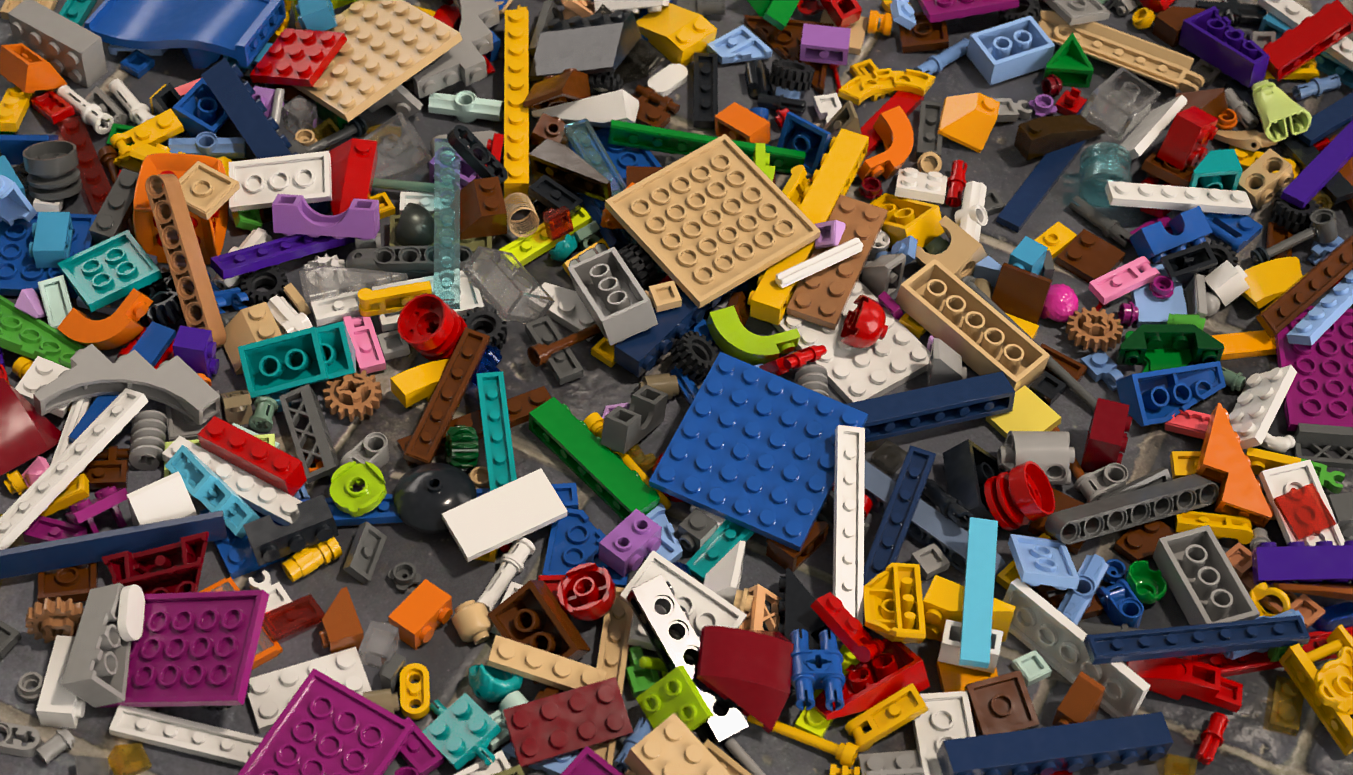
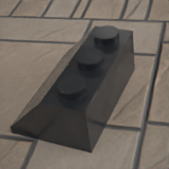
M967 439L943 452V470L947 479V493L951 497L960 500L963 508L969 511L974 518L995 520L986 502L984 487L988 478L1002 473V468L998 467L997 458Z

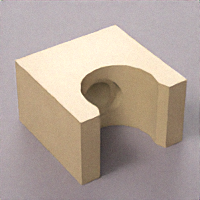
M945 215L939 222L947 237L951 239L949 247L943 253L934 255L925 252L922 247L917 246L915 260L923 268L933 259H936L961 280L964 276H970L974 272L975 265L988 255L982 244Z

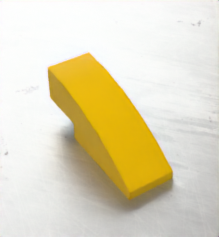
M450 359L425 363L391 377V392L405 408L424 398L429 402Z

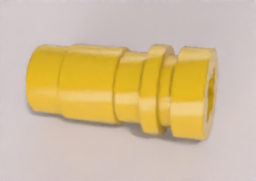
M333 537L298 551L281 563V566L290 581L295 582L318 569L322 564L327 565L331 563V559L336 560L343 553L337 540Z

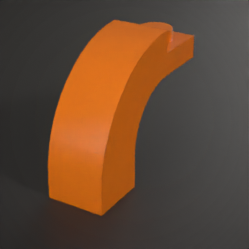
M900 106L881 113L873 125V128L884 143L885 152L863 162L857 172L862 181L867 177L877 178L881 174L886 180L890 179L899 171L909 156L914 141L913 129L908 117Z
M133 288L111 316L102 320H92L88 315L72 308L57 329L68 338L86 347L93 344L98 350L115 349L133 340L144 329L138 321L147 313L153 300Z

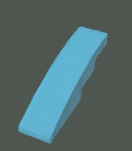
M182 445L166 463L165 467L172 474L180 473L189 493L199 499L210 512L223 510L225 525L239 538L242 539L246 535L243 527L244 524L260 518L243 499L186 446Z

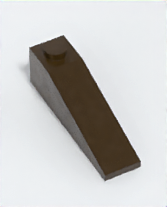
M1096 113L1038 117L1018 125L1014 145L1026 161L1107 133L1109 129Z
M547 138L529 153L532 174L539 177L545 174L562 186L603 202L612 197L610 181L568 146Z

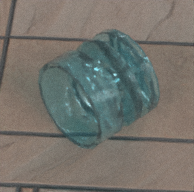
M1095 143L1081 153L1079 193L1081 198L1092 206L1100 208L1116 207L1110 205L1105 186L1107 181L1132 183L1131 155L1123 146L1116 143Z

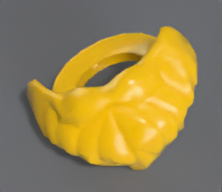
M1262 582L1250 590L1249 595L1260 613L1259 616L1272 617L1277 615L1268 614L1260 605L1259 599L1267 595L1277 596L1282 601L1283 610L1281 613L1290 610V599L1281 589L1268 587L1266 582Z

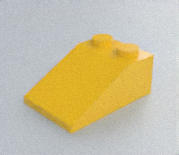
M671 3L667 7H662V11L650 12L636 21L640 33L648 38L649 42L673 64L677 63L683 66L693 61L694 53H706L707 44L715 40L717 28L701 14Z
M884 193L869 203L888 210L881 230L890 237V249H892V246L897 241H901L909 235L918 240L917 246L923 248L945 232L939 222L942 217L938 205L897 197L888 193Z
M937 575L934 576L923 600L927 638L941 641L946 619L962 622L963 585ZM993 598L992 629L1003 631L1002 642H1005L1016 606Z

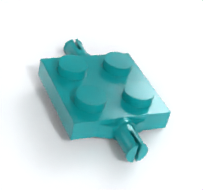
M466 693L448 708L439 700H434L433 702L436 706L431 703L430 710L438 717L422 731L457 771L477 756L484 764L491 765L492 763L489 759L494 762L495 755L487 747L491 740L502 731L500 726Z

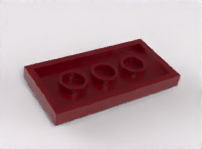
M616 677L502 711L516 760L521 768L583 750L586 746L590 748L624 738L634 733Z

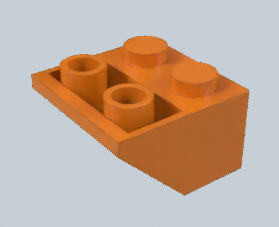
M24 44L1 45L0 75L5 77L8 82L20 88L22 92L34 93L38 90L55 91L56 88L67 85V82L48 61Z

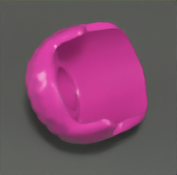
M1065 284L1051 285L1041 318H1051L1061 323L1067 322L1068 317L1074 316V311H1078L1079 302L1074 290Z

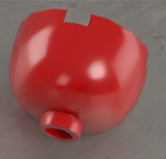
M860 295L854 301V304L858 305L854 311L849 310L840 333V336L845 338L840 341L854 348H868L874 345L878 339L882 340L885 337L888 326L885 325L886 315L881 305L865 295Z
M595 563L580 564L570 569L566 573L567 578L563 584L560 581L557 596L564 610L575 619L583 621L597 620L605 616L615 602L616 588L608 570L604 567H597Z

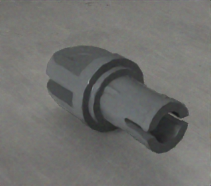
M677 0L675 3L676 6L701 14L703 17L704 15H725V0Z

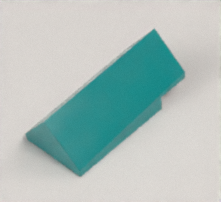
M344 321L318 328L311 327L238 347L251 399L356 373L355 348Z

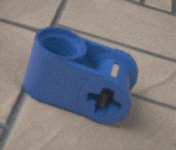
M1119 579L1116 581V584L1106 588L1103 586L1097 588L1096 594L1104 611L1114 625L1122 626V624H1128V627L1139 628L1144 607L1125 579Z

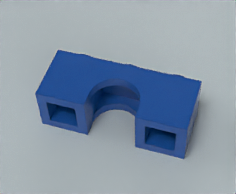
M1200 206L1178 214L1168 222L1173 235L1169 234L1161 221L1141 228L1129 238L1138 256H1145L1155 264L1160 262L1161 257L1169 253L1187 249L1186 247L1189 245L1193 247L1206 241L1205 237L1213 233Z

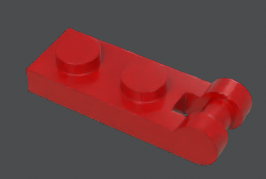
M831 592L817 598L810 607L860 662L866 663L883 653V642L878 638H872L863 628L861 622L853 617L843 606L842 601Z

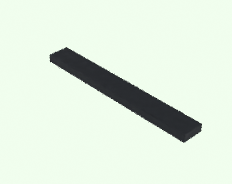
M1235 79L1226 81L1224 88L1233 89L1240 100L1248 104V109L1258 118L1259 125L1262 127L1259 113L1254 104L1251 87L1248 88ZM1287 127L1289 137L1278 141L1277 144L1304 170L1320 152L1313 145L1308 146L1295 135H1292ZM1339 172L1321 189L1334 204L1353 198V186Z

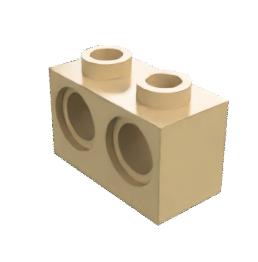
M1269 148L1241 174L1237 190L1246 191L1251 204L1259 209L1263 204L1269 203L1282 187L1284 188L1290 184L1294 177L1292 166Z

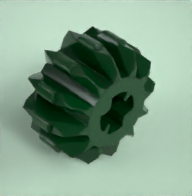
M465 425L450 427L444 441L447 464L455 466L464 472L473 470L478 463L477 458L479 456L478 436L475 428Z

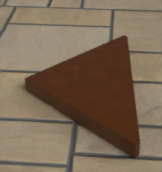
M744 15V24L780 58L784 60L790 59L791 61L797 60L799 63L803 62L814 68L811 87L820 95H823L828 64L800 61L802 32L804 24L832 27L833 24L789 19L786 27L781 31L761 16Z

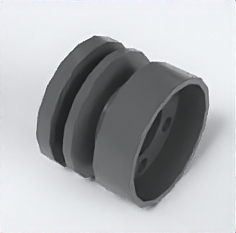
M62 140L44 141L33 144L23 150L25 171L29 173L27 175L28 190L32 198L38 200H59L71 197L82 190L81 173L76 167L78 165L77 148L74 143Z

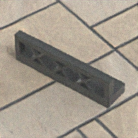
M307 384L279 396L298 458L302 461L307 483L309 484L327 475L332 478L334 472L339 468V461L318 397L311 386ZM302 397L303 401L298 410L289 407V402ZM301 417L309 420L305 430L296 428ZM307 438L316 440L311 451L302 448ZM314 459L323 461L324 467L310 472L309 467Z
M1298 423L1293 436L1296 441L1293 447L1294 457L1327 465V467L1353 469V427ZM1301 448L1311 449L1316 455L1313 457L1302 456ZM1329 450L1337 451L1342 457L1340 459L1332 458L1327 452Z

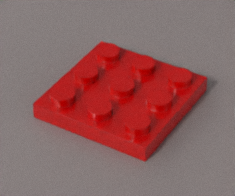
M285 28L249 75L252 81L257 83L313 87L345 44L347 38L344 32Z

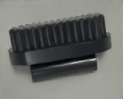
M761 60L747 62L745 64V79L748 96L758 100L760 93L772 95L773 90L769 81L770 74L766 64Z

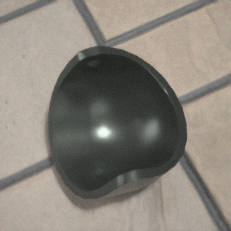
M408 203L402 211L398 222L396 241L401 246H428L437 237V227L434 219L426 208L416 203Z

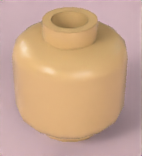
M469 600L455 608L452 622L463 642L473 641L477 645L490 638L489 632L494 624L488 616L489 612L484 603Z

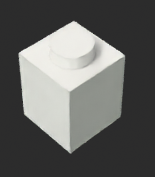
M1228 260L1205 277V283L1212 293L1218 296L1225 307L1250 288L1244 280L1247 275L1239 265L1234 267Z

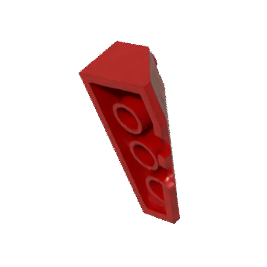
M352 138L329 151L331 155L332 201H330L332 215H338L346 211L354 198L370 199L377 166V141Z

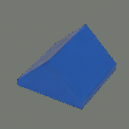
M203 78L172 107V111L191 138H196L202 132H212L215 134L230 118Z
M789 111L786 114L777 147L806 152L804 167L806 172L813 175L816 169L819 170L821 168L820 163L824 153H829L832 136L830 132Z
M0 135L1 155L6 156L10 165H24L23 150L36 143L59 140V135Z

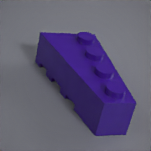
M1215 6L1183 20L1178 42L1180 46L1248 88L1264 80L1270 56L1254 41L1246 40L1244 38L1245 33L1240 29L1235 30L1230 25L1231 21L1226 16L1221 17L1218 14L1219 10Z
M1353 540L1345 541L1344 545H1333V541L1316 542V546H1305V542L1301 541L1289 542L1287 546L1280 547L1276 546V542L1259 543V547L1252 551L1254 584L1258 585L1266 582L1268 585H1274V583H1293V580H1298V583H1322L1321 580H1327V583H1350L1351 581V584H1353Z

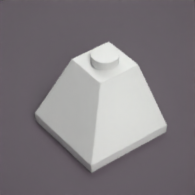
M739 541L705 575L704 586L732 605H734L737 589L739 590L746 541Z

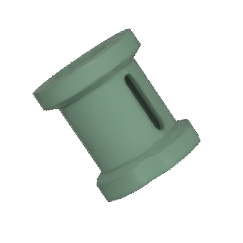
M258 397L254 403L256 408L254 415L249 419V425L256 431L269 432L273 427V415L277 412L279 406L273 398Z

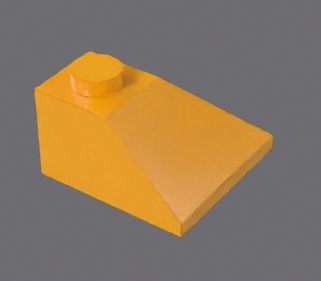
M981 93L946 97L937 133L980 153L997 120L1000 102Z

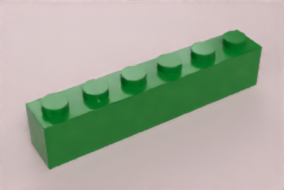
M552 397L529 412V430L622 520L627 518L635 509L647 515L659 505L660 497L653 487H648L635 470L629 469L617 453H613L606 446L602 445L601 438L599 436L596 437L588 429L585 422L578 420L566 404H561L555 397Z

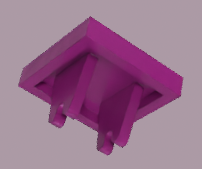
M105 487L94 493L96 498L92 500L83 499L70 505L71 511L65 513L64 516L68 523L80 524L84 522L87 530L92 534L99 532L92 517L109 509L118 527L123 528L127 524L118 504L127 500L128 492L125 488Z

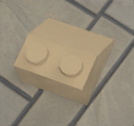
M267 302L241 309L225 326L226 342L223 348L235 374L244 373L238 351L239 346L282 335Z

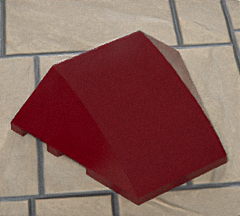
M4 378L0 379L1 476L58 444L62 434L44 415L41 416L35 410V407Z
M206 531L181 537V542L136 553L124 551L101 558L111 573L113 584L121 583L124 586L136 584L142 589L144 594L197 592L209 532Z
M704 626L701 629L697 679L723 699L730 698L741 707V713L747 717L752 715L763 724L762 729L770 733L790 695L792 657L790 655L794 644L780 632Z

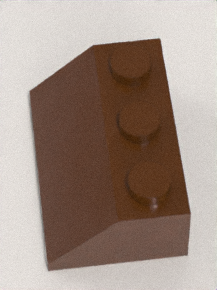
M529 580L488 614L504 638L574 661H578L591 650L544 581Z

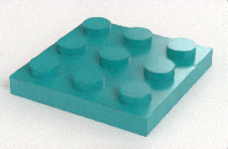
M128 229L57 263L61 273L91 312L127 296L133 288L138 290L163 278L160 269Z

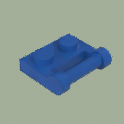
M1207 213L1205 215L1213 231L1211 234L1230 245L1231 250L1239 253L1256 238L1263 228L1261 224L1247 215Z

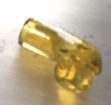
M638 443L627 451L628 455L642 470L653 468L656 461L655 455L653 453L645 455Z

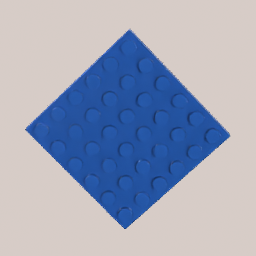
M720 352L649 480V486L800 552L834 486L835 429L838 425L863 428L868 414Z

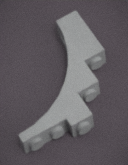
M453 0L462 18L459 32L463 40L448 50L429 68L412 76L414 93L419 99L461 80L468 86L487 77L486 59L482 55L494 50L493 35L489 28L500 23L499 6L494 0Z
M93 344L76 351L70 358L71 369L63 371L57 379L47 385H42L33 394L35 410L41 416L79 399L100 395H120L125 388L144 393L146 398L164 403L184 413L199 426L220 411V395L178 355L169 361H164L155 369L135 349L127 355L120 356L115 363H112Z

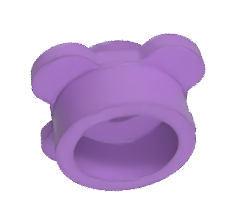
M1038 95L1035 100L1029 102V107L1034 109L1037 117H1044L1057 112V107L1053 106L1054 101L1052 97L1048 95Z

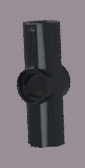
M1198 0L1194 7L1207 10L1215 6L1219 10L1218 14L1221 17L1226 16L1231 21L1230 25L1233 28L1240 24L1261 25L1263 17L1267 15V10L1260 5L1242 4L1238 0H1222L1221 2Z

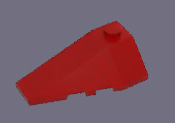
M885 638L881 640L884 644L882 654L866 663L851 664L846 669V682L842 687L844 707L835 711V701L832 702L833 711L826 708L825 690L814 699L815 706L813 708L826 720H831L866 711L911 683L914 684L920 693L930 687L923 660L902 642H892Z

